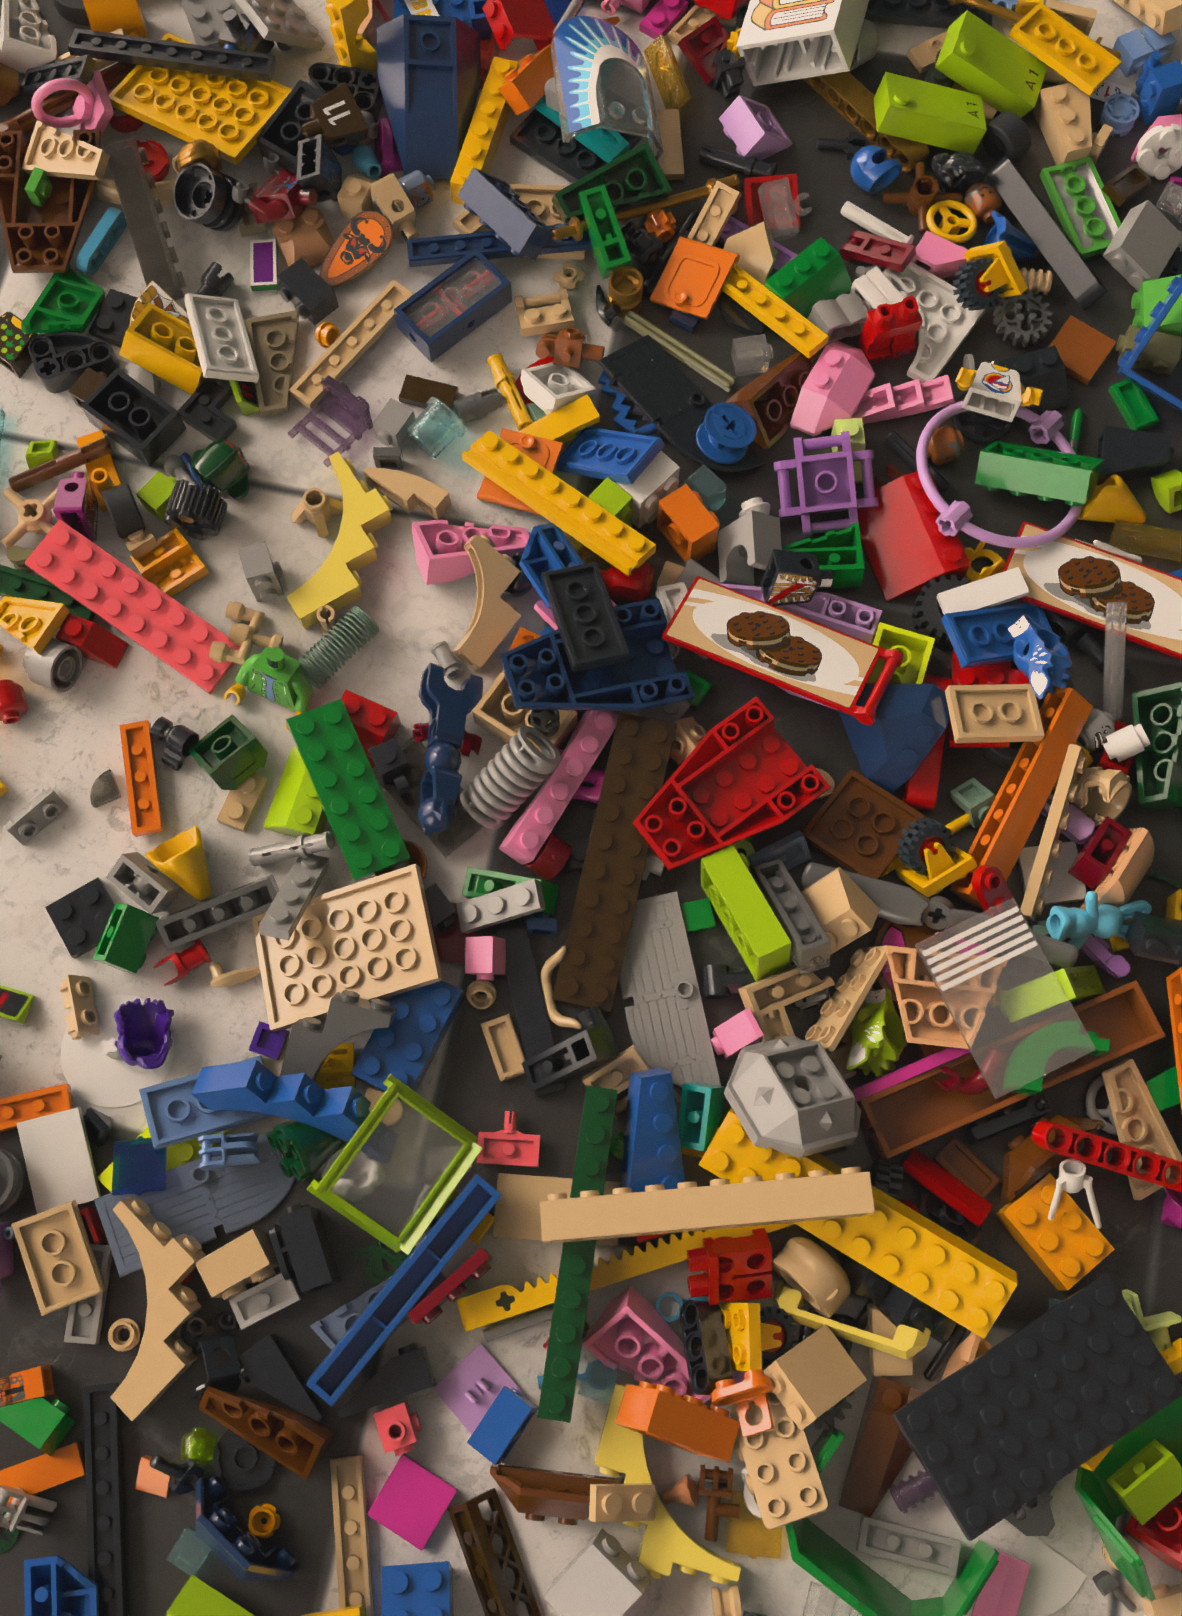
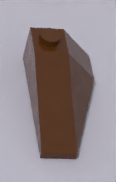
M797 351L742 387L725 402L735 404L751 415L756 424L757 431L754 441L764 449H769L787 431L789 427L787 422L794 413L802 386L818 360L816 353L812 357L807 358L800 351Z
M873 1375L839 1506L869 1517L872 1516L913 1452V1449L891 1414L924 1393L923 1391Z
M208 1386L205 1390L199 1406L201 1411L305 1480L309 1478L327 1452L335 1434L325 1424L315 1421L306 1415Z

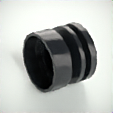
M191 163L184 167L178 174L173 186L172 198L174 207L179 215L215 231H227L233 228L242 216L245 203H236L232 198L233 186H236L238 180L202 163Z

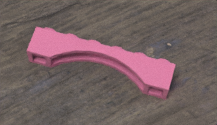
M586 710L572 731L567 746L561 755V763L551 772L532 802L514 823L498 849L521 865L534 860L615 730L618 715L612 711Z

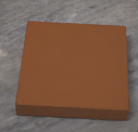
M1070 315L1048 347L1056 346L1067 374L1088 385L1117 342Z

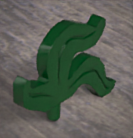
M378 1240L377 1246L368 1245L356 1249L353 1260L356 1263L359 1258L369 1259L365 1268V1274L372 1283L378 1285L395 1273L384 1270L383 1259L393 1267L399 1268L409 1255L405 1252L395 1255L389 1249L383 1248L384 1244Z

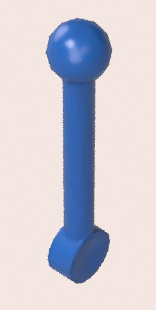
M184 452L180 456L182 462L187 465L193 480L199 488H203L196 472L191 467V456Z

